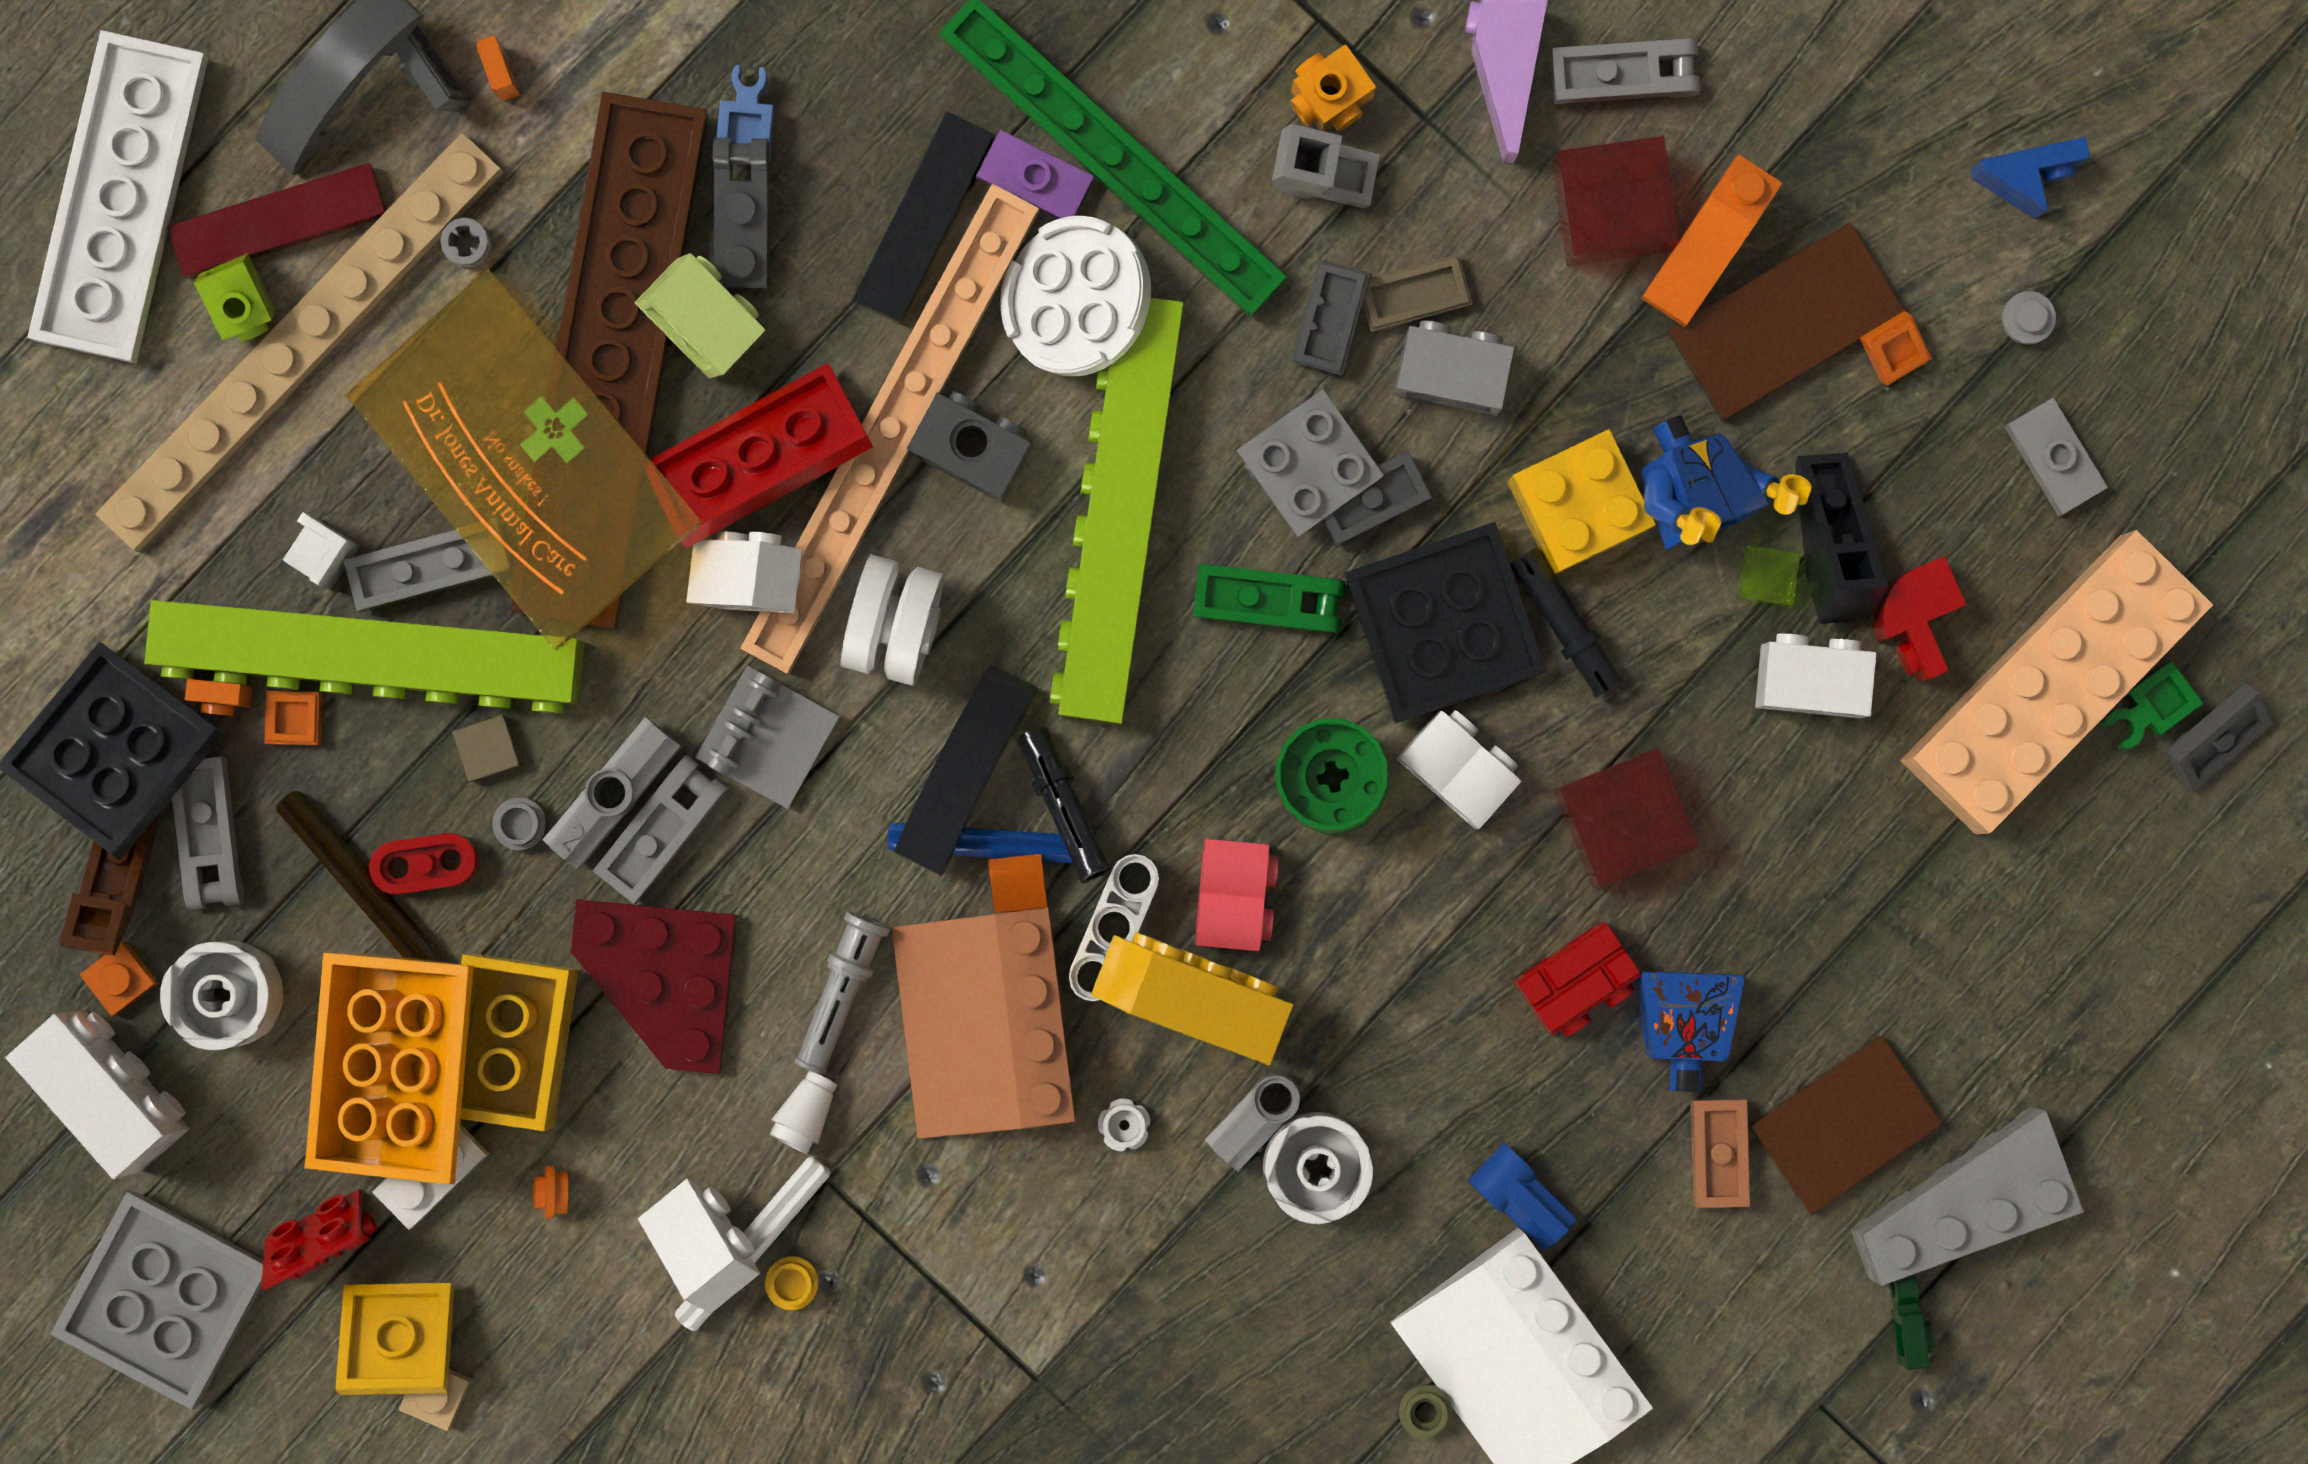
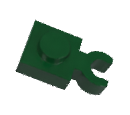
M1910 1275L1889 1283V1289L1894 1310H1891L1897 1363L1907 1370L1930 1368L1928 1353L1935 1352V1336L1930 1320L1924 1321L1923 1314L1919 1310L1917 1276Z

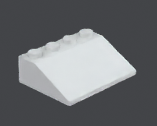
M1516 1228L1390 1322L1436 1386L1448 1396L1452 1408L1493 1464H1572L1613 1439L1653 1409L1520 1228Z

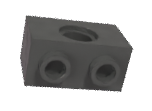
M953 391L950 397L947 398L937 392L907 446L909 454L1003 504L1032 450L1031 442L1024 439L1027 430L999 416L996 423L977 414L981 406L960 393ZM978 431L986 436L987 447L982 454L976 457H967L958 451V441L964 433Z

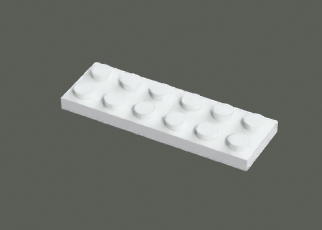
M100 30L27 338L36 342L137 363L168 232L167 226L170 224L209 59L204 53Z

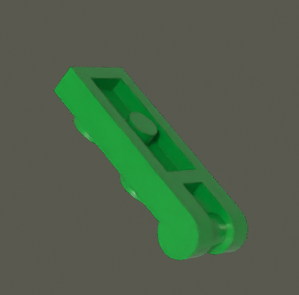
M1199 564L1193 618L1306 630L1326 634H1340L1342 618L1337 617L1338 600L1344 597L1346 581ZM1302 593L1318 595L1316 614L1300 612Z

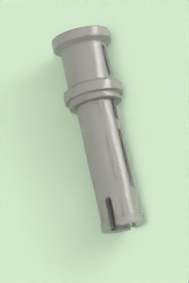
M847 911L844 920L847 922V926L837 951L830 953L827 959L829 962L827 967L831 969V973L817 1008L814 1011L798 1056L794 1060V1063L798 1066L824 1075L860 983L867 982L868 978L872 977L874 969L870 965L882 937H887L891 930L889 926L851 911ZM835 1002H836V1005H835V1007H834V1010H833V1012H832V1015H831V1017H830V1020H829V1022H828V1025H827V1027H826V1030H825V1032H824V1035H823V1037H822V1039H821V1036H822V1034H823V1031H824V1029H825V1026H826V1024H827V1021H828V1019H829V1016H830V1014H831V1011H832V1009H833V1006H834V1004H835Z

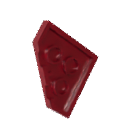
M576 899L571 944L572 955L664 1068L712 1074L721 1073L737 915Z

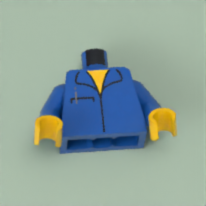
M1682 415L1668 419L1653 428L1664 454L1642 468L1644 510L1656 520L1666 550L1684 543L1695 545L1700 541V538L1705 542L1711 543L1718 531L1740 523L1769 505L1768 501L1774 499L1773 506L1775 510L1783 515L1794 512L1797 504L1804 505L1807 503L1812 486L1806 478L1790 474L1784 476L1779 484L1777 477L1753 468L1740 457L1726 436L1720 433L1694 441Z

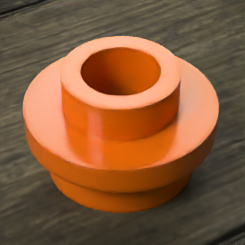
M544 1166L543 1176H534L533 1209H542L544 1219H553L554 1214L567 1213L568 1174L567 1171H555L554 1166Z

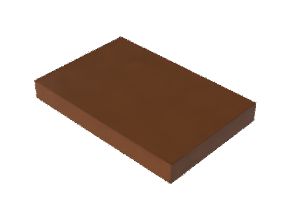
M1878 1035L1751 1122L1748 1126L1806 1211L1812 1215L1943 1124L1883 1036Z

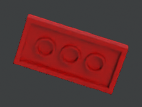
M826 363L645 461L644 469L678 539L684 548L687 549L873 448V445L829 363Z

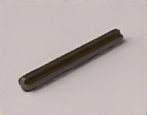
M293 791L277 804L276 811L402 957L449 963L391 895L380 890L374 884L366 866L302 792Z

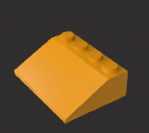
M323 953L305 1169L449 1185L455 1184L474 966L363 953Z

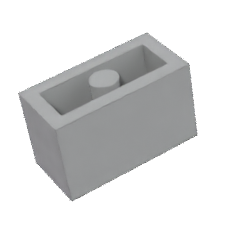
M1420 321L1419 328L1409 326L1405 336L1394 395L1497 416L1503 406L1514 347L1503 345L1502 336L1488 332L1473 331L1471 338L1450 334L1452 327L1438 322Z

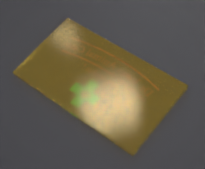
M488 268L483 273H480L473 282L345 394L555 650L565 646L567 641L703 522Z

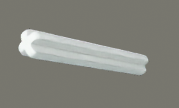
M813 1156L808 1157L743 1232L753 1245L754 1252L750 1257L754 1264L830 1176L829 1169ZM684 1301L675 1311L677 1320L693 1332L698 1330L712 1314L687 1301Z

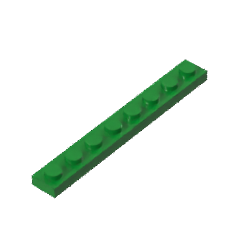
M968 0L939 32L940 39L1093 175L1095 179L1249 318H1252L1286 281L1287 276L981 0Z

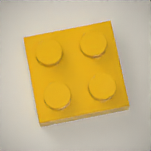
M452 1284L344 1285L335 1390L338 1394L447 1393L455 1290Z

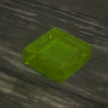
M1746 546L1737 599L1786 607L1793 606L1801 553Z

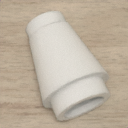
M809 1070L805 1079L800 1082L771 1119L775 1124L769 1135L807 1154L813 1143L819 1144L837 1084Z

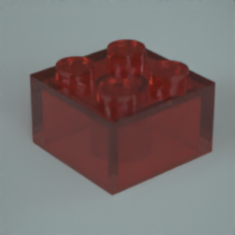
M1664 136L1559 150L1551 164L1566 266L1671 252L1679 242V234Z
M1659 748L1648 750L1552 789L1592 887H1602L1699 847Z

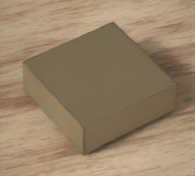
M505 715L452 731L468 782H475L522 766Z

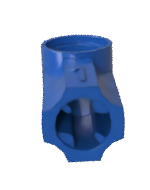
M1504 1142L1467 1181L1500 1214L1504 1211L1542 1250L1546 1251L1568 1232L1576 1218L1556 1196L1550 1193L1536 1179L1538 1175Z

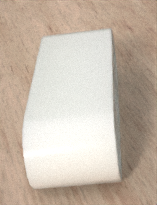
M1137 854L1125 856L1112 869L1070 968V986L1075 994L1084 1000H1100L1091 996L1092 991H1087L1080 985L1078 971L1086 962L1096 961L1101 964L1104 962L1111 942L1103 939L1099 933L1098 926L1101 918L1109 912H1119L1126 916L1129 921L1130 930L1125 939L1131 942L1135 932H1138L1159 881L1158 870L1147 857ZM1130 863H1140L1147 867L1150 872V885L1142 893H1128L1120 885V872Z

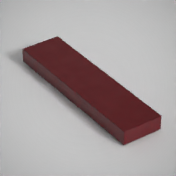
M366 163L167 227L182 276L189 279L247 253L253 259L377 220L387 210L374 168L370 163Z

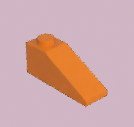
M1738 154L1723 173L1641 299L1685 328L1781 187L1782 182Z

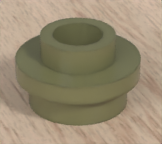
M1427 1384L1415 1386L1408 1390L1401 1399L1399 1405L1400 1421L1404 1429L1416 1438H1436L1447 1430L1452 1420L1451 1402L1445 1392L1436 1386ZM1430 1402L1435 1406L1436 1412L1431 1419L1422 1420L1416 1416L1415 1410L1420 1403Z

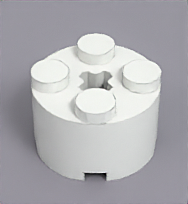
M239 941L202 943L193 946L181 955L164 975L160 990L161 1009L168 1024L184 1038L183 1040L194 1047L205 1050H222L243 1046L264 1036L274 1026L283 1003V984L274 960L260 949ZM224 988L229 990L230 1001L224 1002L223 1000L215 999V989Z
M1307 1112L1294 1115L1270 1137L1263 1157L1264 1178L1271 1196L1284 1212L1305 1223L1323 1224L1345 1217L1362 1204L1372 1183V1160L1365 1141L1353 1126L1342 1118L1330 1113ZM1319 1154L1326 1155L1325 1163L1331 1168L1328 1175L1319 1174L1315 1181L1309 1180L1310 1172L1303 1166L1307 1159L1315 1160Z

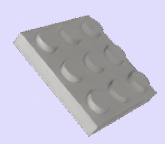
M134 1190L127 1191L50 1335L193 1410L201 1401L261 1289L263 1259Z

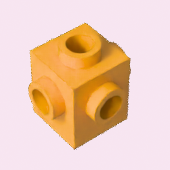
M1345 44L1326 58L1321 53L1315 54L1295 70L1298 77L1293 80L1291 91L1295 97L1290 100V103L1297 116L1307 127L1314 123L1318 130L1326 132L1334 126L1337 132H1340L1363 115L1360 107L1373 99L1376 86ZM1324 90H1331V91H1333L1335 94H1334V95H1328V94L1324 93L1323 91H1324Z

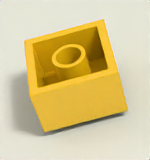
M1610 429L1514 474L1507 481L1522 515L1541 550L1540 552L1554 575L1643 534L1656 525L1653 518L1644 510V499Z

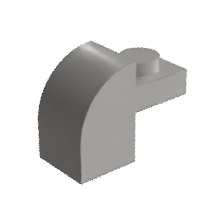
M1290 124L1281 130L1271 184L1282 192L1307 200L1317 197L1364 209L1371 205L1380 154L1341 145V135Z

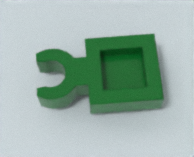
M2168 661L2139 681L2125 695L2133 705L2132 707L2108 712L2100 721V724L2105 728L2115 724L2118 720L2126 722L2129 727V733L2125 739L2116 745L2120 750L2129 749L2136 746L2142 740L2146 726L2151 729L2155 736L2162 735L2204 703L2172 661Z

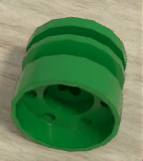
M1321 718L1299 727L1283 744L1276 762V787L1284 806L1303 826L1323 834H1346L1365 826L1381 810L1389 790L1388 763L1379 742L1363 726L1343 718ZM1336 764L1339 772H1348L1349 779L1341 781V791L1332 793L1328 785H1319V778L1327 774L1326 766Z

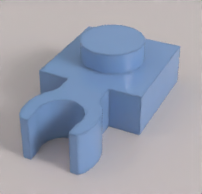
M736 65L731 76L732 84L737 92L736 102L720 100L717 137L731 138L732 143H751L752 138L769 139L771 156L775 109L773 105L760 104V98L768 86L767 73L764 67H760L759 81L756 85L747 87L741 84L742 68L740 65Z

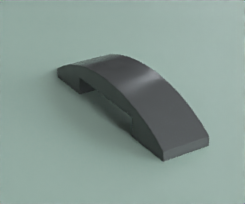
M357 0L327 30L293 71L270 106L255 139L291 175H297L328 137L323 131L325 126L382 55L393 56L424 15L408 0Z

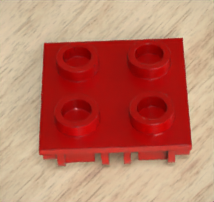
M360 1189L345 1197L343 1194L334 1195L321 1203L313 1214L298 1222L294 1219L285 1221L270 1232L265 1239L261 1282L263 1291L289 1277L292 1280H296L318 1268L319 1263L325 1265L329 1262L328 1257L331 1255L336 1258L342 1256V1249L348 1252L371 1240V1234L377 1231L378 1227L370 1212L367 1211L361 1215L362 1192Z

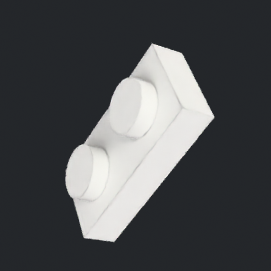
M460 1124L455 1184L449 1185L386 1178L372 1193L408 1230H411L490 1153Z

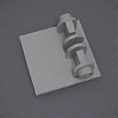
M1323 389L1236 450L1244 461V467L1255 482H1259L1297 537L1384 476Z
M747 665L695 758L789 809L840 716Z

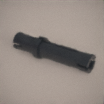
M1537 546L1525 553L1524 557H1519L1510 564L1511 569H1514L1563 645L1564 649L1560 651L1565 660L1572 659L1593 692L1592 695L1594 698H1597L1610 688L1624 681L1622 676H1619L1597 642L1601 639L1596 629L1590 631Z
M1044 726L1032 729L1016 740L1035 778L1032 787L1037 796H1043L1059 835L1077 870L1080 882L1084 884L1095 881L1108 874L1112 868L1102 852L1090 821L1071 782L1075 779L1070 767L1063 766L1049 736L1048 728Z

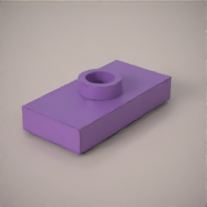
M1001 129L976 175L977 180L989 186L993 183L1038 207L1039 211L1055 219L1076 216L1094 182L1093 175Z

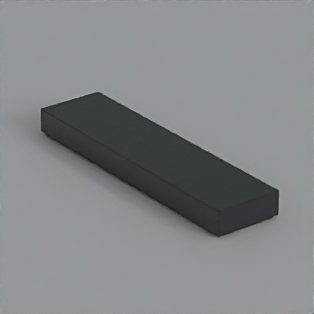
M946 111L853 297L855 303L900 325L902 324L994 140L993 133Z

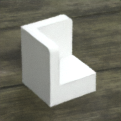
M302 512L297 521L304 525V528L285 555L283 561L308 576L309 580L318 586L332 590L345 570L343 560L354 557L360 546L319 519Z

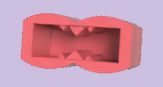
M1204 838L1195 931L1196 946L1260 951L1261 940L1271 941L1274 910L1264 908L1266 887H1276L1278 856L1269 855V844Z

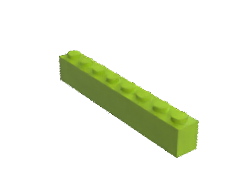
M1151 297L1145 324L1134 344L1120 359L1105 369L1098 371L1096 390H1103L1106 393L1103 412L1093 410L1088 442L1098 443L1095 464L1085 462L1081 494L1090 495L1088 515H1077L1073 546L1083 548L1080 568L1070 567L1065 598L1073 599L1075 603L1072 621L1062 619L1057 651L1067 652L1064 673L1054 672L1050 703L1059 705V717L1122 726L1181 327L1183 302Z
M151 600L144 664L161 667L160 677L193 679L194 670L214 672V682L246 685L247 675L267 677V687L299 690L300 680L320 682L319 691L338 694H352L353 685L373 686L372 696L392 699H405L406 690L426 691L425 701L458 704L459 694L479 696L478 706L511 709V699L532 701L531 711L563 714L564 704L579 705L585 642L574 638Z

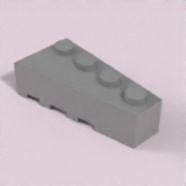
M2029 1107L2017 1115L2014 1121L1996 1133L1992 1132L1961 1157L1952 1163L1948 1162L1933 1172L1932 1176L1910 1191L1907 1190L1852 1227L1851 1232L1868 1278L1883 1286L2083 1213L2084 1211L2047 1111Z

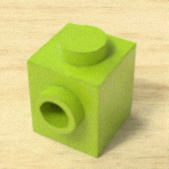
M248 253L202 272L197 276L194 285L222 341L237 336L239 342H244L269 330L266 322L272 320L276 309Z

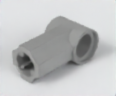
M1273 1071L1266 1073L1258 1079L1255 1086L1204 1140L1218 1156L1238 1172L1270 1137L1295 1115L1300 1103L1298 1084L1293 1077L1285 1072ZM1279 1083L1289 1089L1292 1100L1288 1107L1280 1111H1273L1265 1107L1261 1100V1092L1269 1084Z

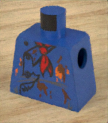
M1639 971L1641 976L1635 979L1646 1056L1657 1059H1670L1669 1090L1701 1092L1703 1060H1728L1744 985V976L1736 974Z

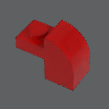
M1945 556L1910 570L1892 580L1888 584V588L1873 614V628L1877 642L1897 635L1901 643L1896 646L1899 661L1908 675L1914 673L1918 682L1931 679L1948 671L1927 622L1966 605Z

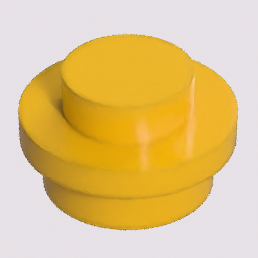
M787 1256L779 1259L770 1267L765 1278V1289L769 1299L776 1306L785 1310L804 1308L814 1299L819 1288V1278L816 1269L809 1261L798 1256Z

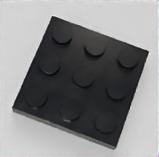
M1496 522L1347 571L1343 574L1394 724L1547 672Z
M99 641L2 758L0 770L121 861L224 734Z

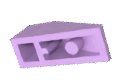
M1480 0V2H1470L1465 33L1474 34L1471 52L1502 161L1505 163L1513 164L1519 154L1548 0Z

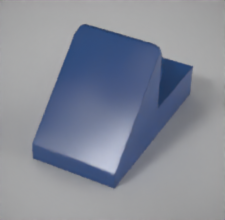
M2086 137L1982 159L1970 171L1972 180L2027 215L2037 219L2047 211V203L2040 176L2043 175L2044 183L2073 177L2076 175L2075 168L2088 160L2090 153Z

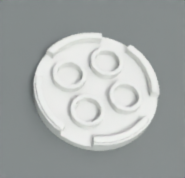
M1069 216L1060 218L1039 228V233L1026 244L1016 260L1011 261L1004 275L1001 287V317L1007 336L1013 340L1018 350L1033 365L1057 375L1084 376L1103 370L1116 362L1136 341L1145 324L1150 307V274L1139 247L1119 228L1094 217Z

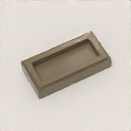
M1459 254L1371 277L1363 306L1369 333L1373 334L1470 308L1473 304Z

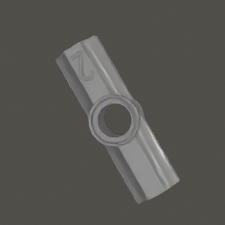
M645 717L605 766L589 778L585 790L544 837L543 841L562 859L573 865L576 869H580L620 820L635 809L640 796L682 746L661 727ZM617 778L624 785L625 798L617 807L608 808L601 801L600 789L608 779Z

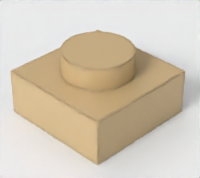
M449 1369L447 1393L405 1394L399 1411L448 1431L452 1428L472 1378Z

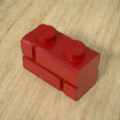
M1599 922L1514 979L1513 983L1548 1034L1554 1035L1561 1031L1564 1037H1568L1591 1021L1587 1014L1589 1010L1603 1001L1610 1008L1634 993L1636 990L1631 982L1640 977L1641 974L1606 922Z

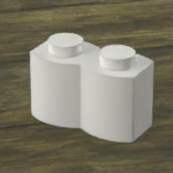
M1455 710L1450 716L1443 711H1438L1396 759L1474 829H1480L1522 782L1513 773L1519 766L1497 746L1494 745L1490 751L1482 747L1473 738L1479 730L1458 711Z

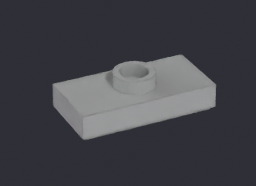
M2054 398L2047 400L2004 426L2058 516L2067 513L2108 488Z

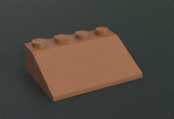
M1050 907L892 927L918 1139L1075 1122L1076 1113Z

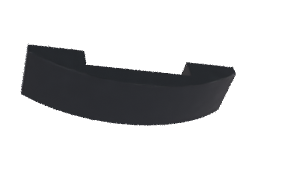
M990 665L938 756L894 850L895 854L940 876L943 875L966 831V824L1012 736H1015L1037 694V687Z

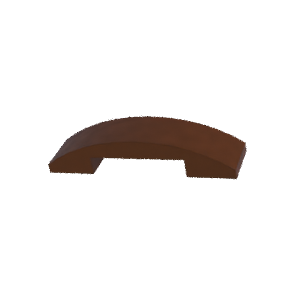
M159 814L121 861L93 841L79 894L73 893L59 941L61 947L115 956L127 930L142 887Z

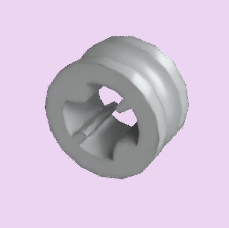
M465 217L455 219L448 223L442 231L440 239L442 251L458 267L465 269L477 268L484 264L491 255V236L474 219ZM470 230V234L480 241L477 250L471 247L470 250L473 254L463 257L462 251L453 246L454 239L456 237L463 239L460 233Z

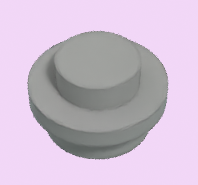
M2034 291L2021 292L2013 296L2005 304L2001 317L2002 326L2006 334L2015 342L2025 345L2036 344L2047 338L2054 329L2056 322L2055 309L2050 300L2044 295Z
M516 797L503 802L497 808L493 816L492 826L497 840L503 846L512 850H527L536 846L542 840L546 832L547 820L543 809L536 802L528 798Z

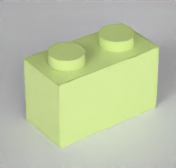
M689 253L677 258L634 303L708 378L724 375L761 336L765 329L756 320L759 314L753 305L738 294L732 296L719 283V280L722 278L721 274L707 259L702 256L695 258Z

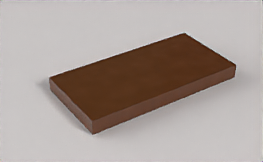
M1849 222L1696 313L1685 328L1678 324L1671 328L1668 334L1722 422L1860 340V337L1902 313L1904 309L1853 225Z

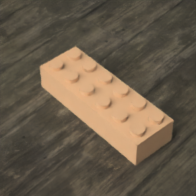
M2137 530L2119 536L1900 761L1975 835L1990 834L2187 633L2213 604Z

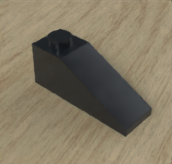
M1848 453L1798 456L1795 461L1796 475L1806 478L1812 486L1807 503L1799 505L1806 577L1819 623L1870 620L1888 588V583Z

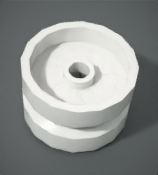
M871 554L863 569L852 604L843 642L841 667L869 674L877 666L884 645H888L884 666L887 679L915 687L926 655L929 654L935 637L941 610L939 605L944 584V574L916 567L909 574L900 597L898 596L901 570L898 562Z

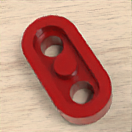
M455 833L387 842L376 849L370 860L369 872L374 884L380 890L389 894H407L454 887L468 882L475 875L479 865V854L476 846L470 839ZM450 850H456L461 856V864L455 870L448 869L444 863V857ZM400 857L405 859L409 866L407 874L402 878L396 877L392 872L393 862Z

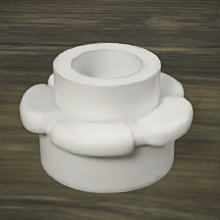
M1121 1098L1111 1102L1110 1108L1101 1112L1098 1119V1130L1104 1134V1142L1111 1149L1116 1151H1124L1126 1148L1137 1149L1148 1138L1146 1129L1150 1125V1117L1143 1106H1136L1132 1100ZM1127 1120L1130 1124L1127 1130L1120 1129V1121Z

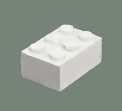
M86 1010L54 1013L5 1058L112 1179L144 1171L190 1129L182 1119L185 1115L183 1107L168 1092L163 1091L160 1094L146 1079L150 1075L146 1065L132 1052L128 1051L125 1054L111 1039L115 1035L114 1030L98 1013L92 1012L89 1014Z

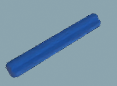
M906 823L890 824L887 838L889 850H895ZM966 828L953 854L955 856L1006 858L1041 854L1043 862L1073 864L1060 835L1053 833Z

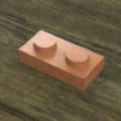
M1691 1100L1693 1206L1695 1208L1750 1207L1747 1100Z

